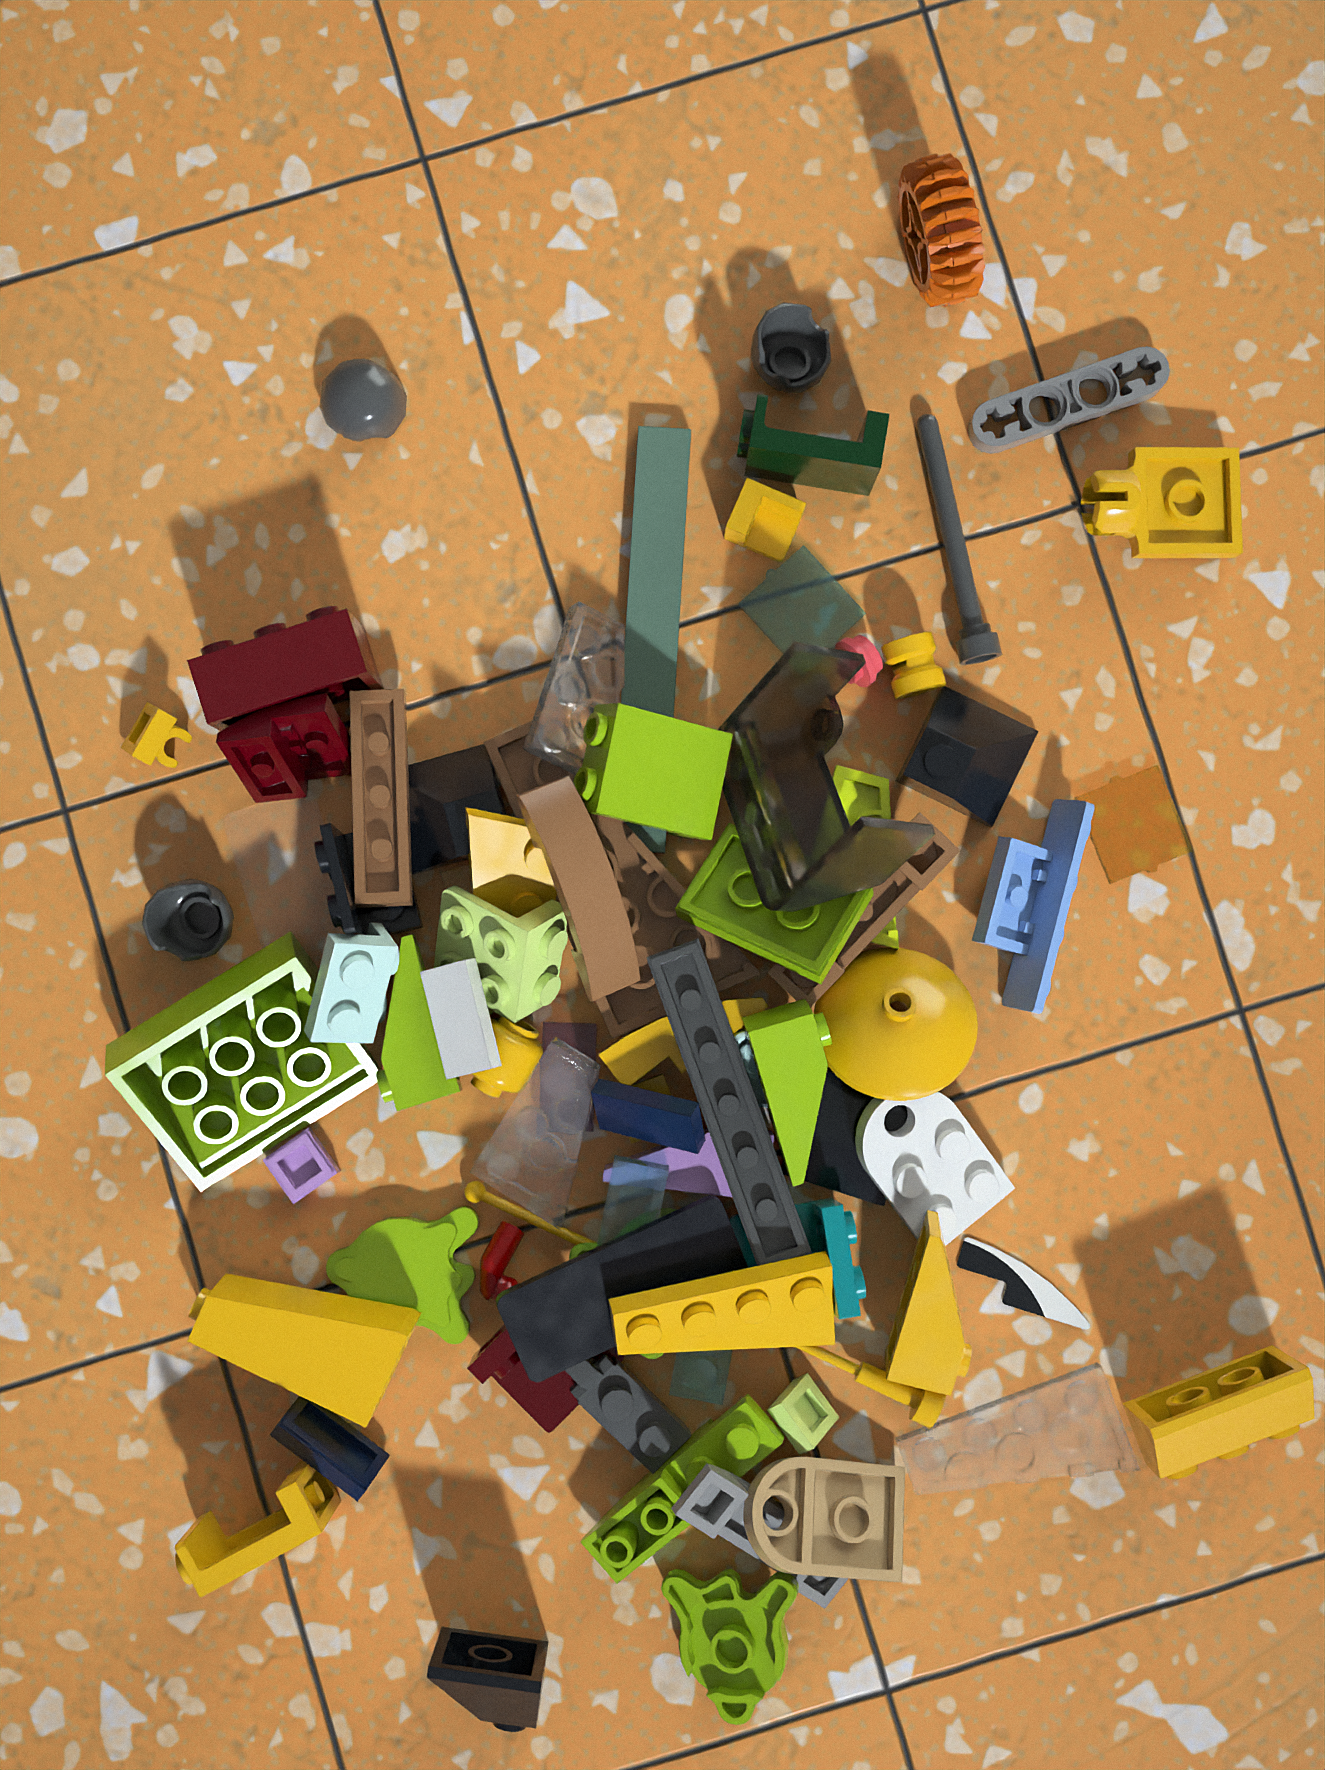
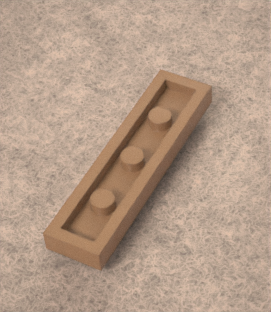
M404 689L349 691L355 905L357 908L413 905L406 693Z

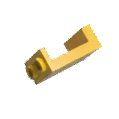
M302 1460L296 1464L275 1492L283 1507L231 1536L224 1535L211 1510L200 1515L175 1545L177 1552L175 1563L181 1578L186 1584H193L199 1598L321 1534L341 1502L332 1482Z

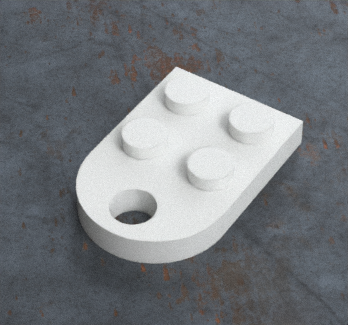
M939 1091L927 1097L907 1101L883 1100L874 1097L866 1106L859 1119L855 1144L860 1163L917 1241L927 1210L938 1212L946 1246L1015 1189L957 1106ZM905 1105L908 1113L905 1124L896 1131H886L884 1119L887 1112L894 1106Z

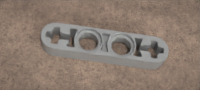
M1148 346L1139 347L993 398L979 405L971 417L968 426L969 439L973 446L981 452L989 454L999 453L1147 401L1154 397L1167 382L1170 373L1169 363L1164 354L1156 348ZM1137 363L1140 364L1143 370L1152 369L1154 375L1148 381V385L1145 384L1142 378H1137L1126 382L1120 390L1119 380L1131 375L1137 367ZM1085 379L1099 380L1106 388V401L1097 405L1085 402L1079 393L1080 382ZM1038 396H1045L1053 400L1057 406L1056 419L1051 422L1037 421L1030 413V401ZM1012 405H1017L1018 421L1007 424L1000 433V438H996L992 431L983 433L981 428L985 424L988 415H991L995 422L1010 419L1015 412ZM1020 424L1025 431H1020Z

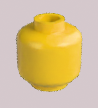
M501 1015L499 1018L490 1019L502 1066L471 1073L474 1075L471 1084L481 1092L496 1098L500 1097L502 1091L509 1093L523 1091L537 1068L544 1051L543 1046L537 1040L540 1032L523 1020L513 1023Z

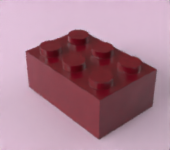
M327 606L306 615V622L286 628L285 623H275L261 627L253 632L254 639L234 645L232 640H223L204 646L201 649L202 656L189 659L187 662L207 724L222 731L231 724L253 713L290 700L327 693L332 704L335 705L350 700L349 691L384 689L364 627L347 608L339 611L337 606Z

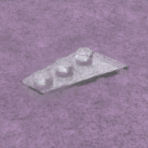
M580 601L569 607L523 747L524 751L576 775L579 768L582 767L587 744L584 742L583 733L588 717L593 713L594 707L598 704L620 703V690L625 688L624 624Z

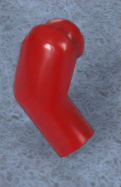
M504 1221L500 1222L480 1260V1293L487 1301L490 1298L496 1301L500 1292L518 1284L516 1279L508 1277L504 1272L525 1234L517 1227Z

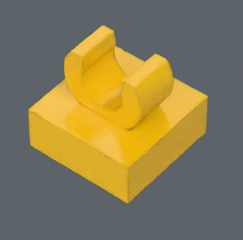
M146 702L121 749L149 766L156 759L166 767L176 768L179 762L166 755L164 745L168 739L177 737L190 744L192 736L183 728L174 725L177 718Z

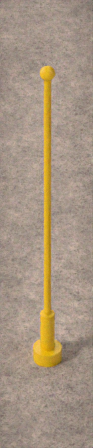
M472 1181L465 1187L464 1194L470 1202L477 1203L483 1201L575 1245L580 1243H597L487 1192L485 1186L479 1181ZM819 1346L795 1347L855 1375V1382L911 1407L909 1412L910 1420L927 1428H932L940 1416L947 1396L945 1394L887 1381L886 1371L865 1361L858 1365Z

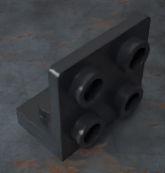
M332 823L320 825L322 840L314 842V847L322 874L328 873L333 882L335 894L327 895V904L334 927H341L346 935H366L369 923H382L389 935L423 928L413 882V905L357 908L354 893L353 832L343 834Z

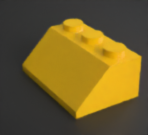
M1273 1345L1122 1403L1144 1461L1160 1479L1164 1477L1168 1479L1187 1477L1198 1470L1197 1464L1215 1457L1219 1459L1238 1457L1249 1450L1248 1444L1266 1437L1273 1440L1289 1437L1300 1430L1299 1424L1315 1419L1313 1377L1309 1367Z

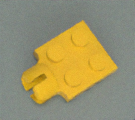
M1135 447L1128 453L1127 469L1097 470L1085 480L1081 505H1094L1093 513H1081L1085 530L1095 536H1122L1128 539L1132 558H1236L1243 554L1239 447Z

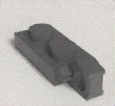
M604 1353L597 1361L591 1357L565 1370L576 1381L569 1389L576 1397L578 1404L652 1474L692 1436L687 1425L615 1356L611 1359Z

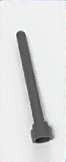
M924 414L917 421V429L963 629L958 631L960 640L955 645L960 665L977 664L1001 656L1002 651L997 632H991L990 624L983 621L938 421L932 414Z

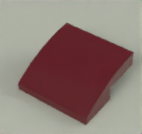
M327 693L290 700L268 707L231 724L217 733V745L255 803L306 798L308 780L352 775L351 737Z

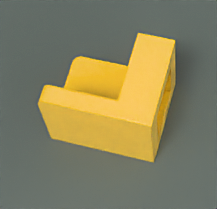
M746 478L727 522L724 539L774 561L782 562L802 519L806 503Z

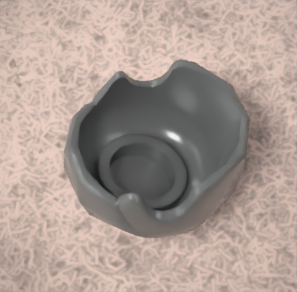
M783 302L767 310L754 331L751 345L753 366L759 376L775 390L785 393H802L820 382L831 362L829 331L820 328L813 320L810 307L803 304Z
M352 359L339 363L322 381L319 407L326 424L337 434H341L344 438L361 442L365 439L376 437L388 438L395 433L406 416L407 395L399 378L392 372L369 359Z
M186 879L170 883L157 890L145 904L142 926L149 944L154 950L170 952L179 957L181 961H195L215 955L230 939L234 914L226 897L217 887L198 879Z

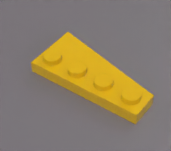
M826 1251L608 1299L613 1339L618 1355L835 1345L832 1264Z

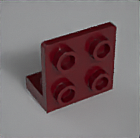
M505 1324L473 1355L467 1367L482 1384L492 1376L548 1433L552 1432L579 1405L576 1397L569 1389L576 1381L565 1370L541 1382H533L528 1378ZM616 1346L592 1357L597 1361L605 1353L611 1359L615 1356L620 1362L624 1359V1355H618Z

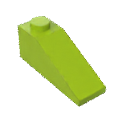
M413 934L401 937L399 966L395 973L381 1054L384 1069L376 1072V1079L384 1102L394 1101L397 1111L462 1090L459 1077L446 1080L420 972L425 971L426 968L416 936Z
M806 999L742 1017L783 1162L793 1187L804 1184L828 1068L823 1047L832 1044L823 1012L814 1014Z

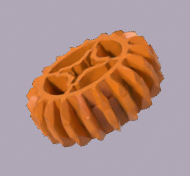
M936 153L920 157L915 162L903 166L898 182L899 193L897 199L900 208L898 215L902 228L900 233L903 236L909 267L914 277V285L918 286L920 296L930 307L940 305L946 307L963 303L965 299L978 295L984 280L983 272L985 269L983 260L985 248L982 243L981 234L983 229L979 222V209L976 207L974 200V190L969 185V177L963 170L962 163L957 158H954L951 153L939 156Z

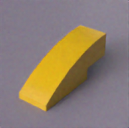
M762 997L721 1000L733 1034L744 1026L742 1017L762 1012L769 1007ZM667 1015L628 1033L599 1053L600 1058L619 1083L631 1086L668 1056L681 1073L686 1071Z

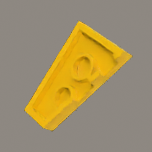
M465 807L472 894L516 918L525 915L551 899L556 900L557 892L541 849L533 846L525 820Z

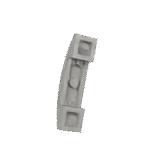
M706 1464L673 1505L672 1511L676 1516L711 1538L715 1539L717 1535H720L766 1564L753 1550L744 1527V1502L749 1496L747 1491L751 1484L722 1468ZM770 1497L763 1506V1519L767 1526L773 1530L781 1525L784 1519V1508L780 1502ZM791 1574L799 1584L798 1592L823 1608L828 1606L848 1580V1578Z

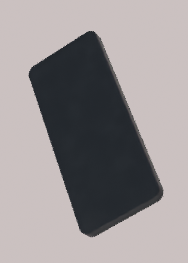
M708 1195L500 1292L496 1298V1306L528 1378L533 1382H541L615 1347L608 1299L748 1268L722 1202L718 1197Z

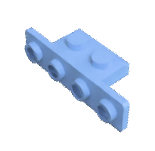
M1055 799L1052 803L1041 847L1011 837H998L972 941L1014 953L1002 997L1003 1006L1037 1014L1043 1011L1046 997L1051 988V977L1059 945L1064 937V926L1071 898L1077 886V875L1083 851L1091 831V820L1095 808L1092 803L1080 800Z

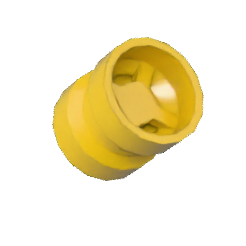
M932 632L909 635L881 646L885 664L893 669L894 678L891 686L895 699L917 696L947 685L942 668L935 665L933 658L936 645Z

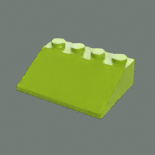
M291 931L106 1045L105 1076L200 1191L208 1188L377 1083L376 1072L381 1069L365 1043L310 1042L304 1032L319 969Z

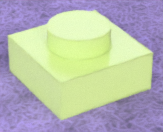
M808 1373L793 1379L767 1409L799 1455L814 1449L839 1419L838 1414Z

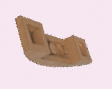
M564 776L516 795L533 846L542 850L576 948L572 949L571 952L588 1000L593 1002L640 981L635 943L616 878L592 819L569 776Z
M919 812L855 876V879L873 886V897L822 984L814 982L776 963L767 973L796 1001L806 999L811 1008L845 972V968L961 850Z

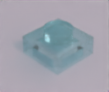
M732 1350L676 1352L669 1395L723 1405Z

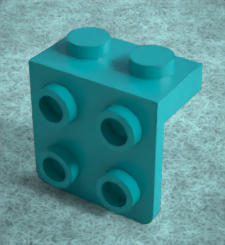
M833 1198L794 1204L810 1246L811 1254L826 1251L832 1264L834 1315L839 1320L861 1316L859 1299L866 1298V1286L860 1265L853 1266L850 1245L857 1243V1231L852 1212H844L843 1204ZM739 1214L732 1215L729 1221L748 1268L757 1266Z

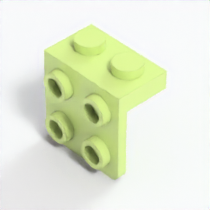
M458 886L447 888L442 892L434 968L476 958L488 1009L513 1023H517L542 1006L549 1005L556 998L560 990L561 979L559 973L561 960L568 941V934L566 932L567 920L561 903L551 899L525 915L516 918Z

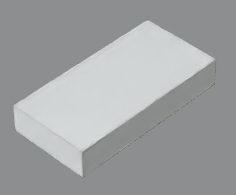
M476 958L420 972L446 1080L502 1066Z

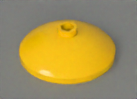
M878 948L859 953L845 968V972L816 1001L814 1007V1014L823 1012L832 1039L831 1045L823 1047L828 1067L837 1077L853 1089L883 1100H915L937 1093L947 1087L967 1066L976 1044L978 1033L977 1013L966 986L946 965L927 954L906 948ZM900 1001L907 1005L908 1010L898 1012L893 1010L890 1004Z

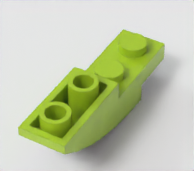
M749 1394L744 1396L718 1419L713 1421L710 1418L691 1434L692 1436L654 1474L651 1472L646 1474L582 1538V1545L616 1584L691 1525L676 1516L671 1508L706 1464L717 1466L741 1478L783 1443L785 1435Z

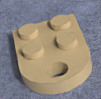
M789 1457L776 1460L765 1466L753 1479L747 1491L749 1496L744 1502V1527L753 1550L767 1565L788 1574L902 1583L905 1467L813 1457ZM772 1496L779 1499L784 1508V1519L781 1525L774 1530L768 1527L763 1519V1506L767 1499Z

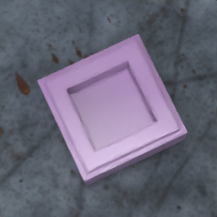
M311 1127L305 1129L263 1159V1162L293 1204L341 1171Z

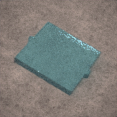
M804 545L779 568L767 570L766 579L739 602L741 609L800 673L828 648L835 649L836 643L839 642L838 639L866 614Z

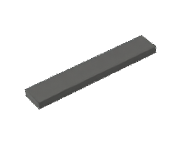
M697 938L647 956L646 959L757 1266L811 1254L810 1246L699 939Z

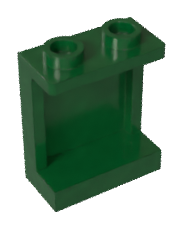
M757 395L755 411L744 409L737 450L738 458L747 459L744 476L865 496L870 495L882 465L890 414L868 410L858 439L855 442L767 427L764 421L768 395Z

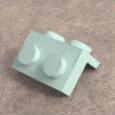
M369 923L366 935L328 933L304 1029L310 1042H374L378 1023H381L386 1016V991L390 976L396 973L399 966V948L382 923Z

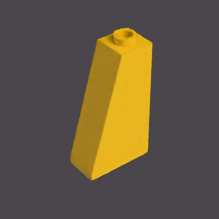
M225 1273L212 1290L204 1287L194 1301L188 1317L196 1322L187 1342L366 1428L383 1398L420 1318L421 1312L409 1307Z

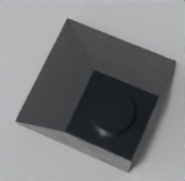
M943 686L940 688L895 781L988 827H993L1039 731Z
M484 744L408 765L412 875L468 860L469 840L465 807L507 816L493 763Z
M441 1627L428 1665L427 1678L480 1721L492 1722L496 1728L508 1732H519L526 1727L536 1729L549 1641Z

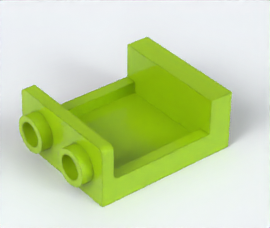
M621 703L598 704L594 707L593 713L588 717L584 727L583 737L587 745L582 767L577 771L573 784L589 814L601 815L667 831L668 835L685 839L712 840L733 734Z

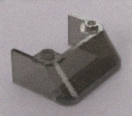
M794 642L718 729L733 734L722 789L760 900L769 910L795 912L881 885L935 835L932 824L861 816L852 826L849 824L824 756L836 744L843 731V718L835 696L865 665L866 661L863 654Z

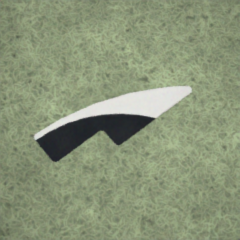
M969 1237L964 1239L957 1266L1005 1282L1006 1289L1002 1299L1003 1304L1087 1330L1090 1328L1089 1322L1080 1311L1050 1282L1028 1266L990 1245Z

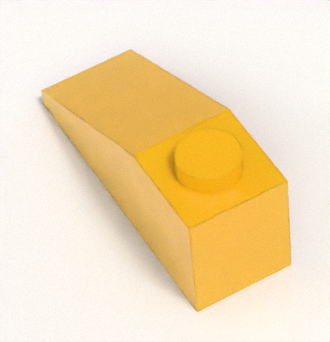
M927 1210L885 1349L886 1380L951 1396L957 1376L965 1377L968 1372L972 1346L965 1343L962 1319L938 1212Z

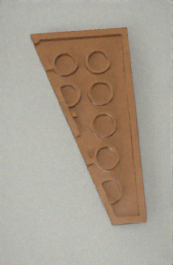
M533 720L483 742L516 818L524 819L516 795L564 776H569L573 782L578 771ZM589 814L603 844L624 902L635 943L640 972V981L596 1000L612 1039L667 1015L646 959L647 956L698 938L718 993L761 974L734 943L677 917L675 907L686 890L624 821ZM557 895L555 901L560 903V900ZM567 923L566 932L574 949L576 945Z

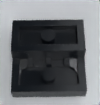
M828 1067L804 1181L884 1206L887 1199L861 1165L855 1144L859 1119L866 1106L874 1097L853 1089L837 1077ZM905 1105L894 1106L887 1112L884 1119L886 1131H896L905 1124L908 1116ZM782 1162V1172L788 1176L784 1162Z

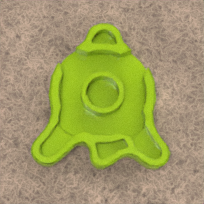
M461 1206L437 1220L425 1221L408 1216L389 1217L377 1221L364 1230L350 1246L338 1249L331 1254L326 1264L327 1276L332 1283L343 1288L350 1297L409 1307L421 1312L416 1326H423L433 1330L447 1343L459 1344L466 1339L470 1331V1321L462 1309L461 1299L473 1284L476 1272L471 1265L457 1262L454 1252L477 1230L479 1226L478 1215L470 1206Z
M674 1569L663 1579L661 1590L663 1596L673 1606L679 1618L680 1636L678 1644L683 1668L688 1677L692 1673L698 1682L708 1689L706 1696L715 1703L719 1715L724 1721L734 1725L744 1724L751 1718L756 1704L763 1699L767 1691L774 1687L777 1681H780L788 1661L789 1644L784 1618L785 1613L797 1597L799 1584L791 1574L776 1572L756 1592L748 1593L742 1587L740 1575L733 1569H725L707 1581L698 1580L685 1570Z

